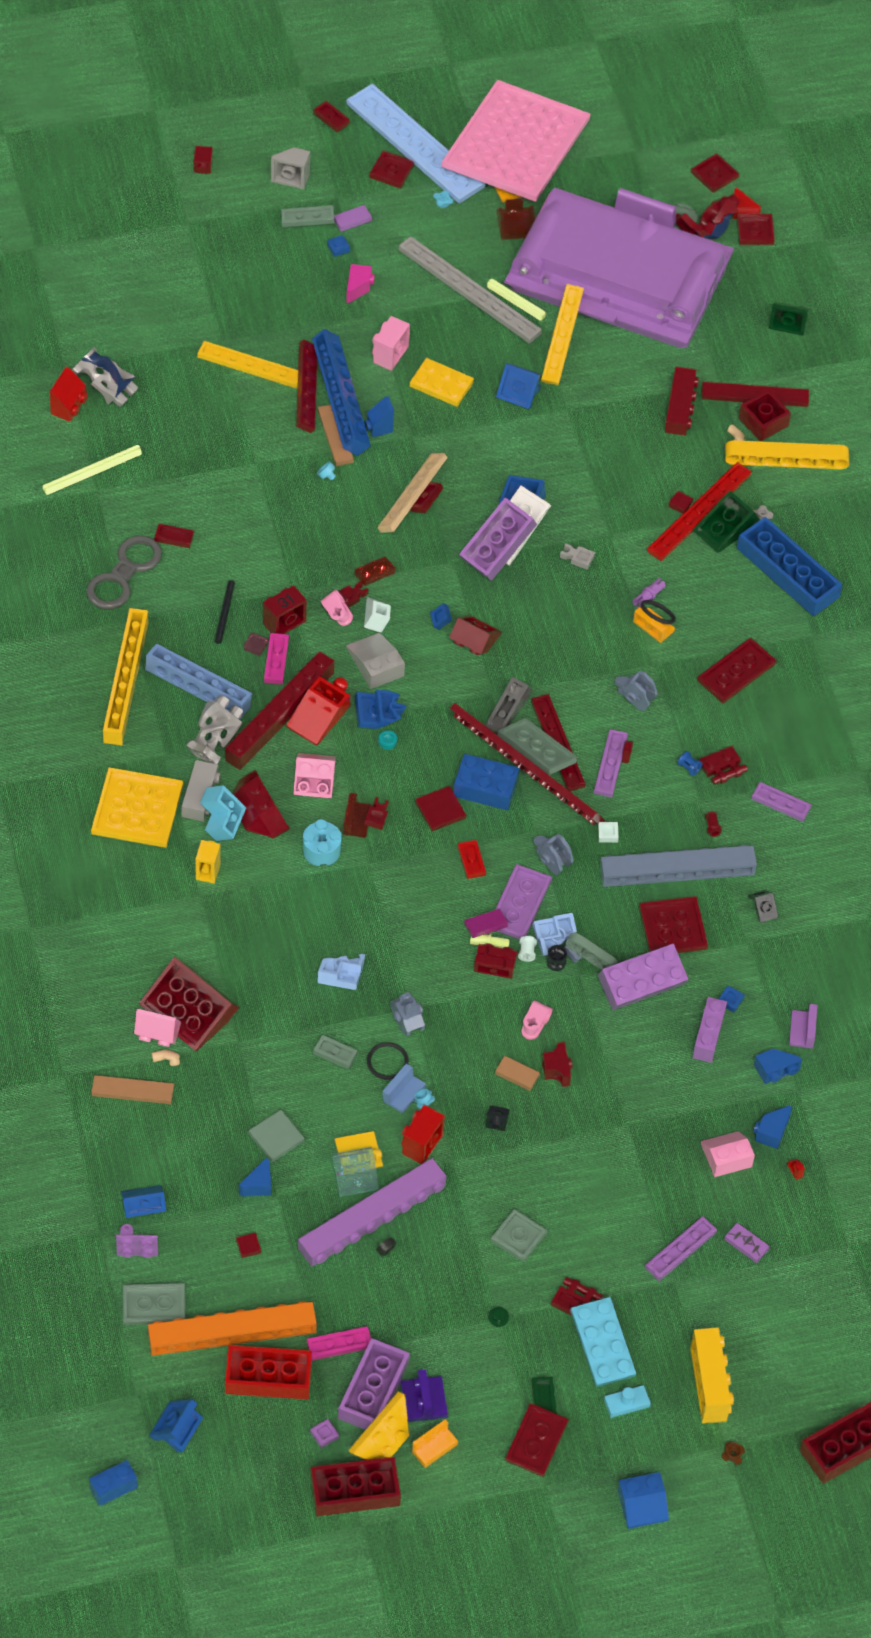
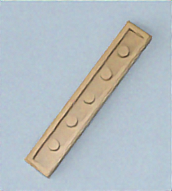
M445 453L430 454L378 526L380 533L394 532L447 459Z

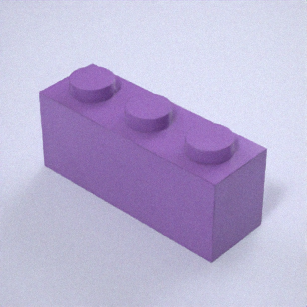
M708 997L694 1048V1059L712 1063L727 1001Z

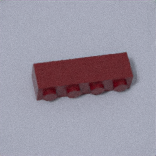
M675 367L665 433L686 436L687 429H691L692 418H689V415H693L694 405L691 402L696 400L697 391H694V387L698 388L699 377H696V369Z

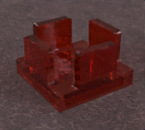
M508 199L505 203V209L499 207L496 210L501 240L526 238L535 221L533 205L523 208V199Z

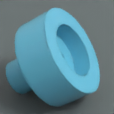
M329 461L318 470L317 475L321 479L328 477L330 480H333L336 477L332 472L335 466Z

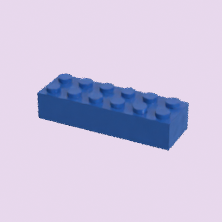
M767 517L762 518L739 535L737 549L812 616L817 615L840 598L842 583Z

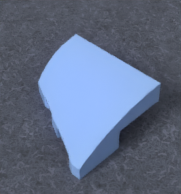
M573 913L557 915L553 918L538 920L532 923L542 956L548 954L551 946L562 944L571 933L577 932Z
M359 954V958L348 959L347 956L324 958L318 970V983L356 990L362 973L365 954Z

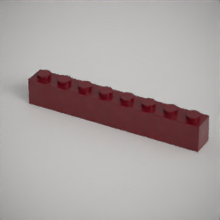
M319 651L225 748V761L241 770L290 720L306 692L320 676L328 680L334 674V660Z

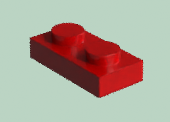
M477 840L458 843L457 848L466 878L486 876Z

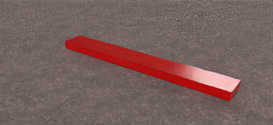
M738 462L733 465L647 548V552L660 561L664 560L693 532V529L729 491L733 493L751 476L752 471Z

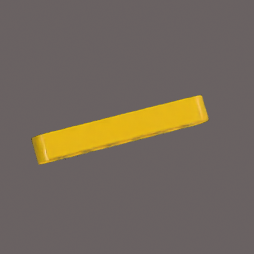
M733 440L725 444V460L731 465H735L738 462L741 465L845 469L849 466V448L845 445Z

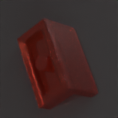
M355 793L349 794L343 835L366 838L368 826L364 825L369 807L372 805L357 802V794Z

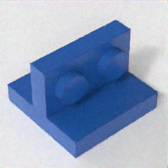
M506 363L496 397L530 409L534 395L541 388V385L538 384L541 374Z
M192 1399L170 1401L149 1436L155 1441L164 1440L177 1452H183L203 1419L194 1410L197 1403Z

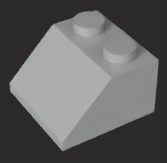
M291 148L271 157V182L304 190L310 176V151Z

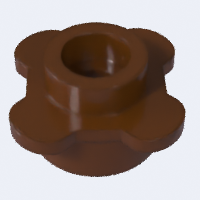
M727 1442L722 1459L724 1461H732L736 1465L741 1464V1456L745 1453V1448L738 1443Z

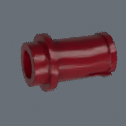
M714 811L708 812V814H705L708 825L707 833L711 837H717L722 831V827L718 823L717 813Z

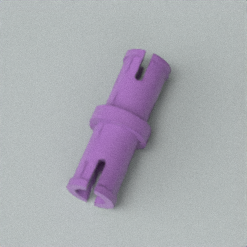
M657 578L649 587H645L643 592L632 600L634 606L641 608L643 600L655 599L656 594L666 587L665 582L659 583L662 579Z

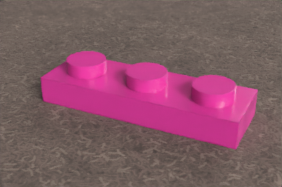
M270 633L264 683L283 685L289 635Z
M367 1326L307 1339L309 1351H312V1361L366 1350L371 1337Z

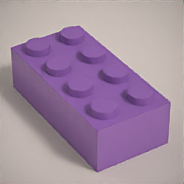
M505 497L459 555L466 563L492 581L536 527L537 523L531 516Z
M674 944L604 968L598 974L612 1011L680 987L689 980Z
M371 1338L339 1406L338 1419L366 1430L395 1396L408 1368L410 1353Z

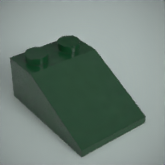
M729 491L693 529V532L719 553L737 541L739 535L757 523L760 518L741 499Z

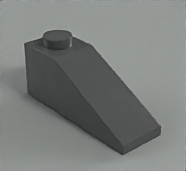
M512 677L485 726L498 733V730L510 725L526 703L533 689Z

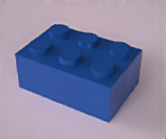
M464 754L454 783V794L457 798L509 810L519 778V767Z

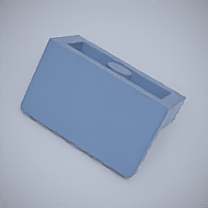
M405 1064L382 1091L383 1102L404 1113L415 1100V1093L420 1089H424L426 1084L414 1077L413 1067Z

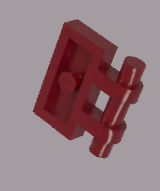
M733 746L699 759L703 763L702 769L706 776L715 775V777L711 778L713 785L725 783L727 779L742 776V773L748 771L745 764L738 766L741 764V758Z
M566 1277L563 1284L569 1288L566 1289L560 1286L551 1301V1306L572 1316L571 1308L593 1302L591 1301L592 1299L596 1301L601 1300L603 1294L597 1292V1289L593 1287L589 1288L580 1284V1281L577 1279L572 1280ZM578 1291L586 1296L582 1297L575 1292Z

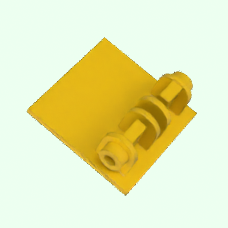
M374 1131L335 1138L343 1174L383 1167L382 1153L378 1148Z

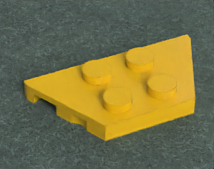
M396 1393L348 1450L351 1454L366 1460L388 1458L394 1455L409 1437L406 1401L403 1393Z

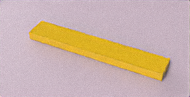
M566 284L541 382L559 386L584 291L583 287Z
M207 341L203 342L197 353L198 358L286 386L298 388V370Z

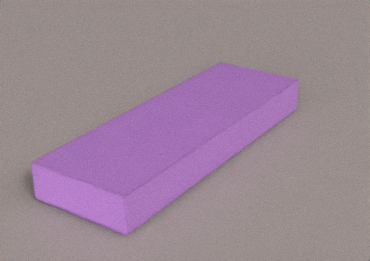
M762 782L758 784L751 798L801 822H804L812 804Z

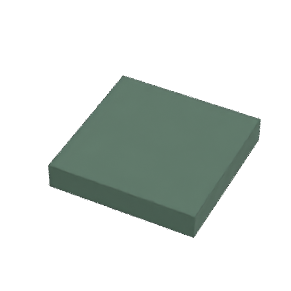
M282 1110L248 1130V1134L271 1162H274L305 1142V1138Z
M513 1209L493 1234L490 1241L524 1263L545 1237L547 1230Z

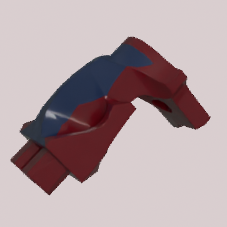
M731 194L729 197L723 196L720 200L712 201L711 205L702 213L699 224L695 223L686 213L682 215L677 213L676 224L682 231L708 240L719 238L728 228L733 213L739 211L736 206L740 203V200L735 194Z

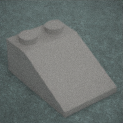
M380 633L346 645L349 654L370 689L404 677L405 663L397 649Z

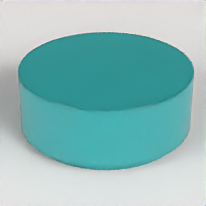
M390 730L381 732L378 739L380 747L386 750L395 748L397 745V735Z

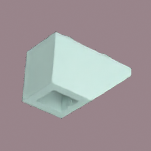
M368 597L366 600L364 628L381 633L390 620L391 605Z

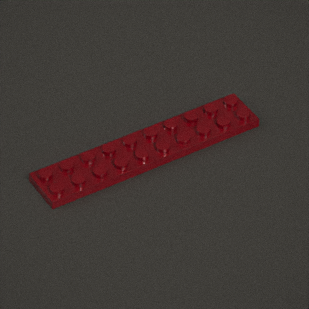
M454 703L450 709L454 712L453 716L460 723L472 730L473 733L499 751L505 758L512 761L522 771L524 770L531 778L538 781L544 788L569 805L579 815L581 814L593 826L596 823L599 824V822H606L595 810L459 705Z

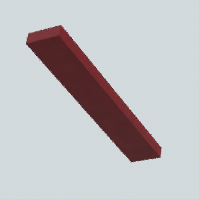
M703 381L702 399L746 402L770 390L783 405L808 407L809 389Z
M549 694L531 698V704L542 731L572 752ZM577 761L559 771L567 790L574 791L585 788L586 783Z

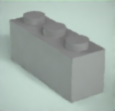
M195 761L182 804V817L204 822L206 815H210V812L200 802L206 788L214 787L215 784L220 782L221 773L218 772V764Z

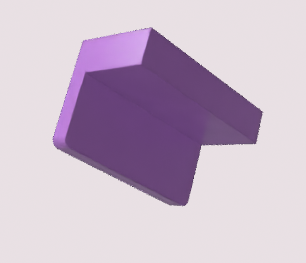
M810 1004L808 1012L792 1011L790 1046L813 1049L817 1005Z

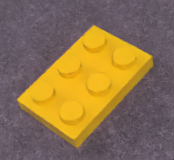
M426 358L410 381V387L458 407L472 386L474 378Z

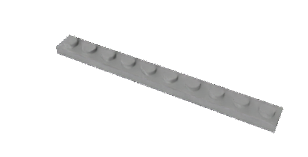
M410 236L399 245L400 252L529 344L541 335L542 329Z

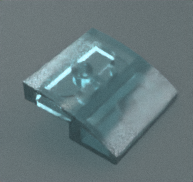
M372 1147L332 1154L339 1197L379 1190Z

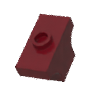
M558 1042L554 1051L543 1053L542 1067L545 1080H557L561 1083L562 1087L570 1086L572 1059L567 1056L565 1042Z

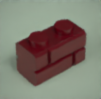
M489 943L479 944L474 963V972L512 979L517 951L510 947H494V945Z

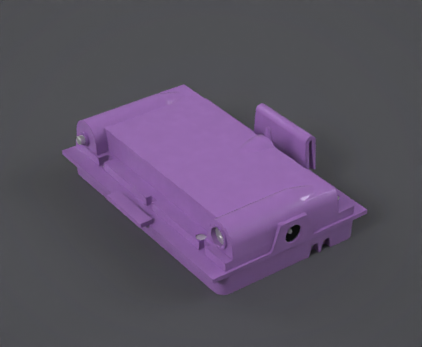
M554 188L547 196L516 254L504 283L509 284L515 292L561 307L566 284L583 287L584 291L578 310L579 314L679 348H686L689 346L712 300L714 291L717 289L718 283H720L726 271L727 263L734 248L674 228L676 225V206L620 188L614 208Z

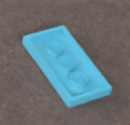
M608 1297L571 1308L570 1311L596 1387L636 1376V1371L611 1298Z

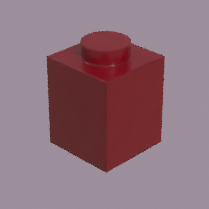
M195 146L194 173L211 174L213 147Z

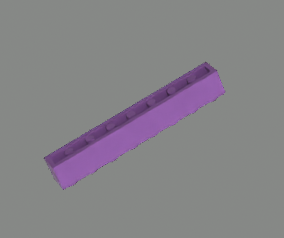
M433 1158L299 1238V1251L311 1267L316 1264H322L330 1255L340 1253L345 1246L358 1242L363 1235L373 1233L381 1224L391 1222L396 1215L401 1212H407L414 1204L422 1203L432 1193H438L446 1186V1175Z

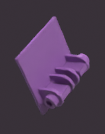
M124 1224L121 1227L120 1235H116L118 1256H142L145 1258L158 1256L157 1235H133V1227L130 1224Z

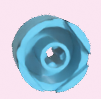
M323 819L309 825L303 833V854L305 859L316 866H320V864H326L327 866L336 862L341 852L342 834L339 829Z

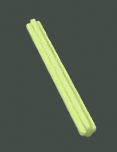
M135 445L44 484L43 491L46 495L128 461L141 455V448L139 445Z

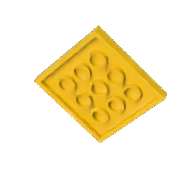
M109 767L91 834L167 848L184 781Z

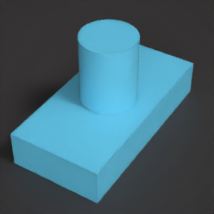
M644 1385L635 1388L627 1387L621 1392L604 1396V1402L610 1418L648 1408L651 1404Z

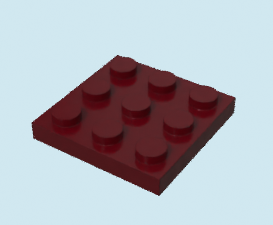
M697 896L639 904L649 952L674 944L677 953L708 949Z

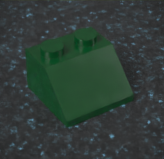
M774 302L769 329L803 336L809 309Z

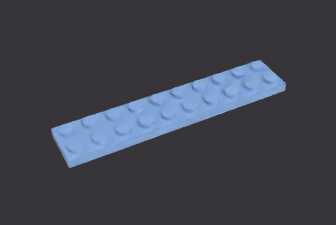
M374 84L369 85L347 99V105L404 156L412 160L444 191H448L457 203L460 204L485 188L484 182L441 167L442 161L449 150Z

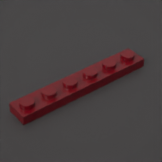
M303 339L299 342L296 427L312 433L315 430L317 355L314 344Z

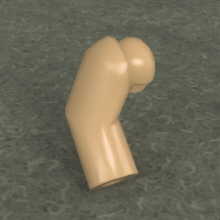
M732 424L727 429V432L735 438V441H744V434Z
M161 1050L151 1053L153 1062L169 1060L171 1066L180 1064V1055L176 1052Z

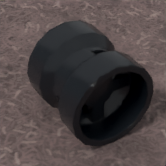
M561 945L551 946L547 954V966L552 971H561L566 966L567 951Z

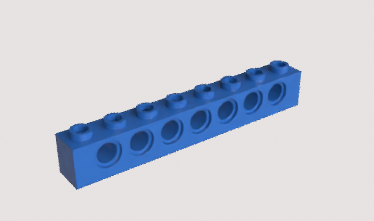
M323 329L312 338L343 449L358 456L371 446L340 338L338 335Z

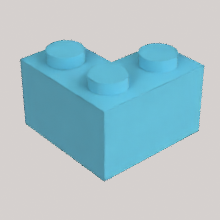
M224 785L207 787L200 802L211 813L205 831L216 841L233 839L246 807Z

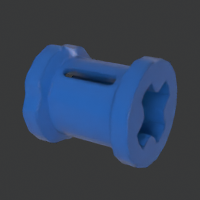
M688 751L680 756L677 763L679 766L686 768L691 776L696 775L703 765L701 761H696Z

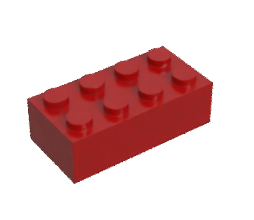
M229 1345L225 1394L309 1400L312 1351Z

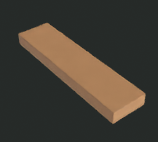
M331 405L318 407V414L335 465L340 466L353 463L352 453L343 449Z
M94 1075L92 1096L172 1104L174 1084Z

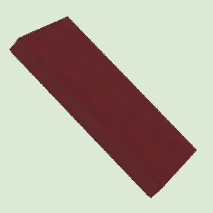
M750 637L699 675L697 681L723 704L776 665L777 660Z

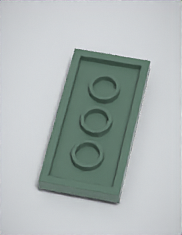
M526 718L498 730L497 736L548 775L560 771L577 761L576 755Z

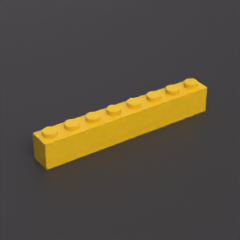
M129 609L103 728V742L106 744L123 745L149 624L148 610Z

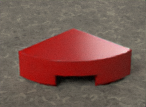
M798 1159L789 1161L787 1166L796 1180L803 1178L805 1170L803 1164Z

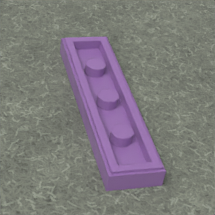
M609 730L594 794L613 797L628 733Z
M702 1216L645 1265V1269L658 1281H661L716 1234L717 1229Z

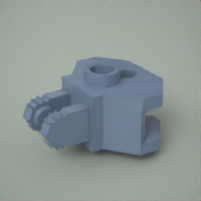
M638 671L636 675H632L630 678L620 676L615 680L616 686H619L618 693L625 696L626 700L631 702L638 710L645 711L650 705L649 701H653L658 695L654 681L643 671Z
M557 834L549 839L542 835L535 837L536 851L540 855L541 861L547 865L551 873L557 876L563 870V865L569 867L573 863L574 859L571 848L563 836Z
M409 992L402 994L400 998L390 1001L393 1017L404 1035L410 1036V1032L415 1029L425 1030V1024L421 1015L423 1013L421 1004L419 1002L416 1003L414 997Z

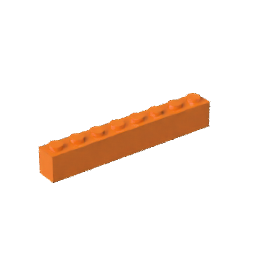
M306 1301L293 1305L279 1304L271 1308L258 1307L255 1310L249 1311L237 1310L234 1313L227 1314L221 1312L213 1316L205 1317L199 1315L191 1319L177 1318L169 1322L156 1321L148 1324L152 1356L316 1333L313 1302Z

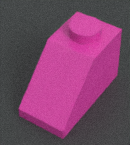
M351 264L347 287V303H351L370 291V285L374 284L375 274H372V266Z

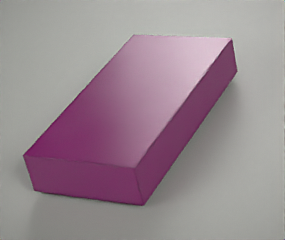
M497 909L466 919L464 925L471 937L475 938L508 927V922L501 910Z

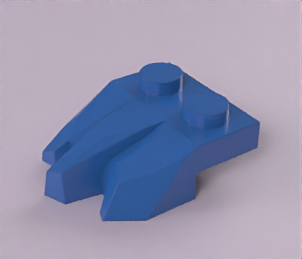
M376 690L375 694L357 692L355 694L358 727L379 729L401 719L400 715L404 712L406 705L397 703L399 694L391 691Z

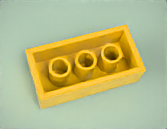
M719 1328L694 1330L690 1347L702 1424L726 1422L728 1414L732 1412L731 1405L734 1404L733 1393L729 1392L728 1388L731 1384L730 1374L726 1373L725 1367H727V1355L723 1354L722 1348H724V1336L720 1335Z

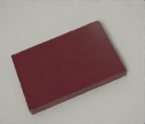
M530 1403L505 1461L544 1477L569 1419Z

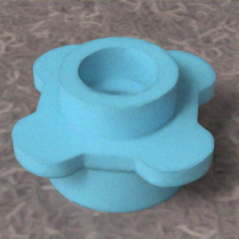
M448 191L434 194L436 204L441 208H446L453 203V199L450 198Z
M420 1089L415 1093L414 1102L417 1103L418 1108H422L423 1105L428 1106L435 1100V1097L431 1095V1090Z

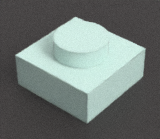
M599 822V842L618 843V822Z

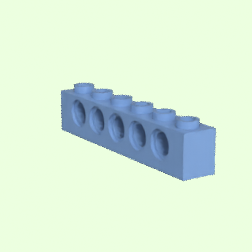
M156 644L146 655L145 670L206 702L215 701L219 695L225 696L230 700L225 708L227 711L233 705L243 710L240 720L251 708V692L161 645Z

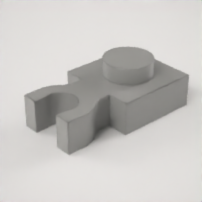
M567 543L564 545V550L568 552L561 551L560 558L571 559V564L586 570L589 569L595 557V552L580 546L574 549Z

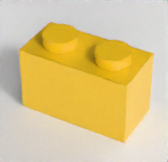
M201 840L195 859L196 880L215 884L221 865L220 844L214 841Z

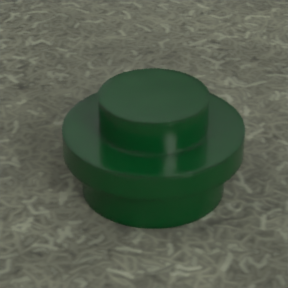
M495 1307L489 1312V1322L495 1327H502L508 1323L509 1313L502 1307Z

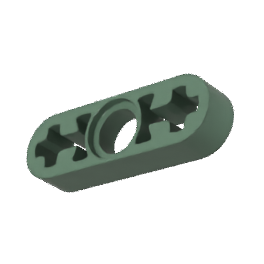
M571 933L569 935L566 946L600 970L618 964V961L613 956L578 933Z

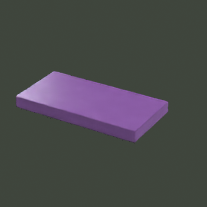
M516 864L495 909L501 910L508 922V927L497 930V932L517 939L527 936L550 886L551 876Z

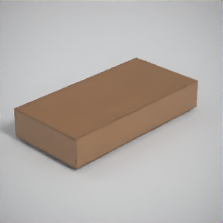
M504 1056L495 1071L496 1075L531 1091L540 1076V1072Z

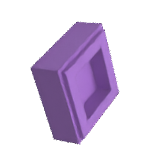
M328 1419L310 1429V1433L321 1449L339 1438V1434Z

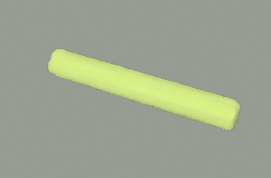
M494 279L488 281L487 288L538 320L542 321L546 317L544 310Z

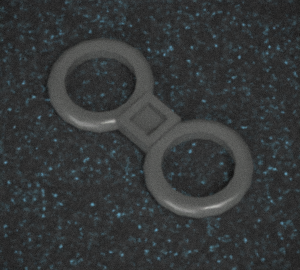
M133 536L121 543L118 549L119 562L111 573H102L90 580L87 586L89 601L101 609H115L125 604L130 596L129 580L136 572H145L153 569L161 559V548L155 540L146 536ZM145 544L152 548L154 555L148 562L136 564L128 560L125 553L132 545ZM113 581L122 587L123 593L116 600L103 601L95 595L94 590L102 582Z

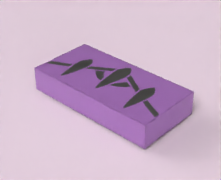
M736 1223L724 1239L755 1263H758L770 1247L738 1223Z

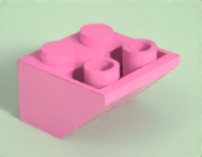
M298 753L294 795L332 798L336 757Z

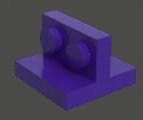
M426 1369L418 1370L417 1378H414V1380L400 1382L401 1392L405 1395L408 1422L448 1418L442 1376L428 1378Z

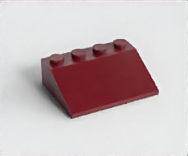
M176 957L172 959L139 1002V1005L149 1012L174 1017L181 1021L178 1037L196 1052L222 1029L239 1009L222 992L183 960Z

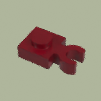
M362 581L358 582L353 589L348 585L338 591L344 598L348 608L360 602V597L368 595V588L360 590L363 588Z
M376 797L373 806L369 807L364 825L382 830L388 814L386 810L389 801L386 800L385 804H379V797Z

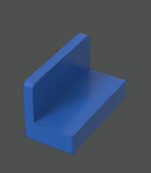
M161 1185L121 1192L126 1218L166 1211L164 1191Z

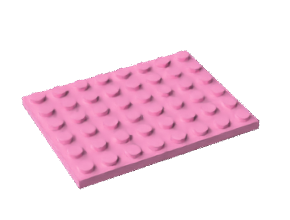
M497 80L443 159L441 167L536 202L589 121L590 113Z

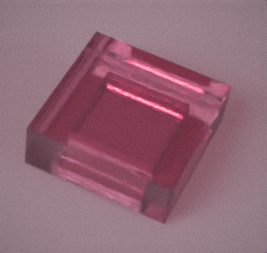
M251 633L243 646V650L261 656L268 644V639Z

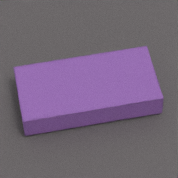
M365 205L334 215V222L340 232L372 221V216Z

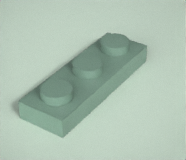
M333 205L281 209L282 227L335 223Z

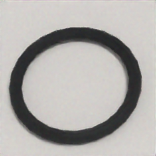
M643 600L641 602L642 610L652 619L663 624L671 625L675 623V615L662 604L652 600ZM644 604H651L662 609L672 620L669 621L657 617Z
M386 1042L378 1044L370 1050L367 1056V1066L376 1077L391 1080L397 1074L390 1076L381 1075L373 1069L371 1065L373 1053L377 1049L387 1046L398 1049L404 1056L405 1064L409 1065V1059L406 1051L401 1046Z

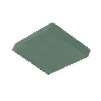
M185 1283L123 1285V1325H148L156 1321L169 1322L177 1318L185 1319Z

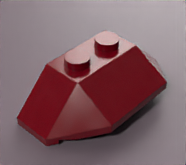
M254 770L239 779L232 794L246 807L241 819L246 831L274 839L289 830L288 824L257 771Z

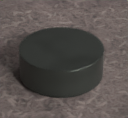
M389 1237L377 1248V1252L381 1256H385L395 1248L397 1242L392 1237Z

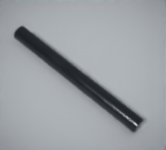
M229 580L227 583L214 641L216 644L222 643L235 586L233 580Z

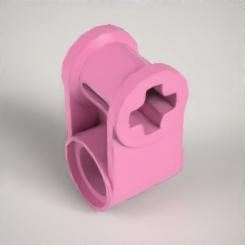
M336 589L321 600L322 605L328 611L331 618L340 625L347 626L352 622L353 615L346 605L344 598Z
M534 1000L523 1020V1037L529 1040L537 1038L544 1025L548 1022L553 1009Z

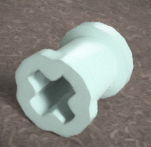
M532 936L521 937L519 942L521 944V951L518 953V958L526 962L533 961L535 959L534 946L537 945V940Z

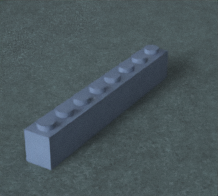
M746 845L715 849H686L676 852L664 851L662 853L647 852L637 855L626 854L624 856L609 855L601 857L600 861L603 887L755 875L757 867L754 847Z

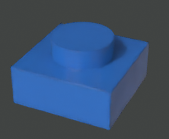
M343 235L327 240V246L334 257L350 252V246Z
M444 603L430 613L434 628L438 630L452 621L449 606Z
M727 986L719 1000L727 1001L726 1009L734 1013L744 1000L745 995Z

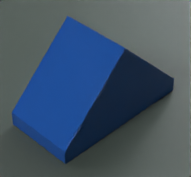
M267 1158L239 1184V1195L242 1197L271 1195L270 1163Z

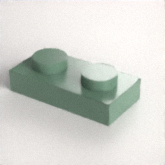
M322 1035L313 1050V1054L349 1070L358 1055V1050Z

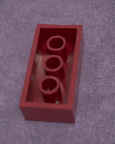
M871 1402L802 1440L799 1451L822 1484L871 1457Z
M395 1457L311 1467L310 1479L316 1517L400 1506L401 1493Z

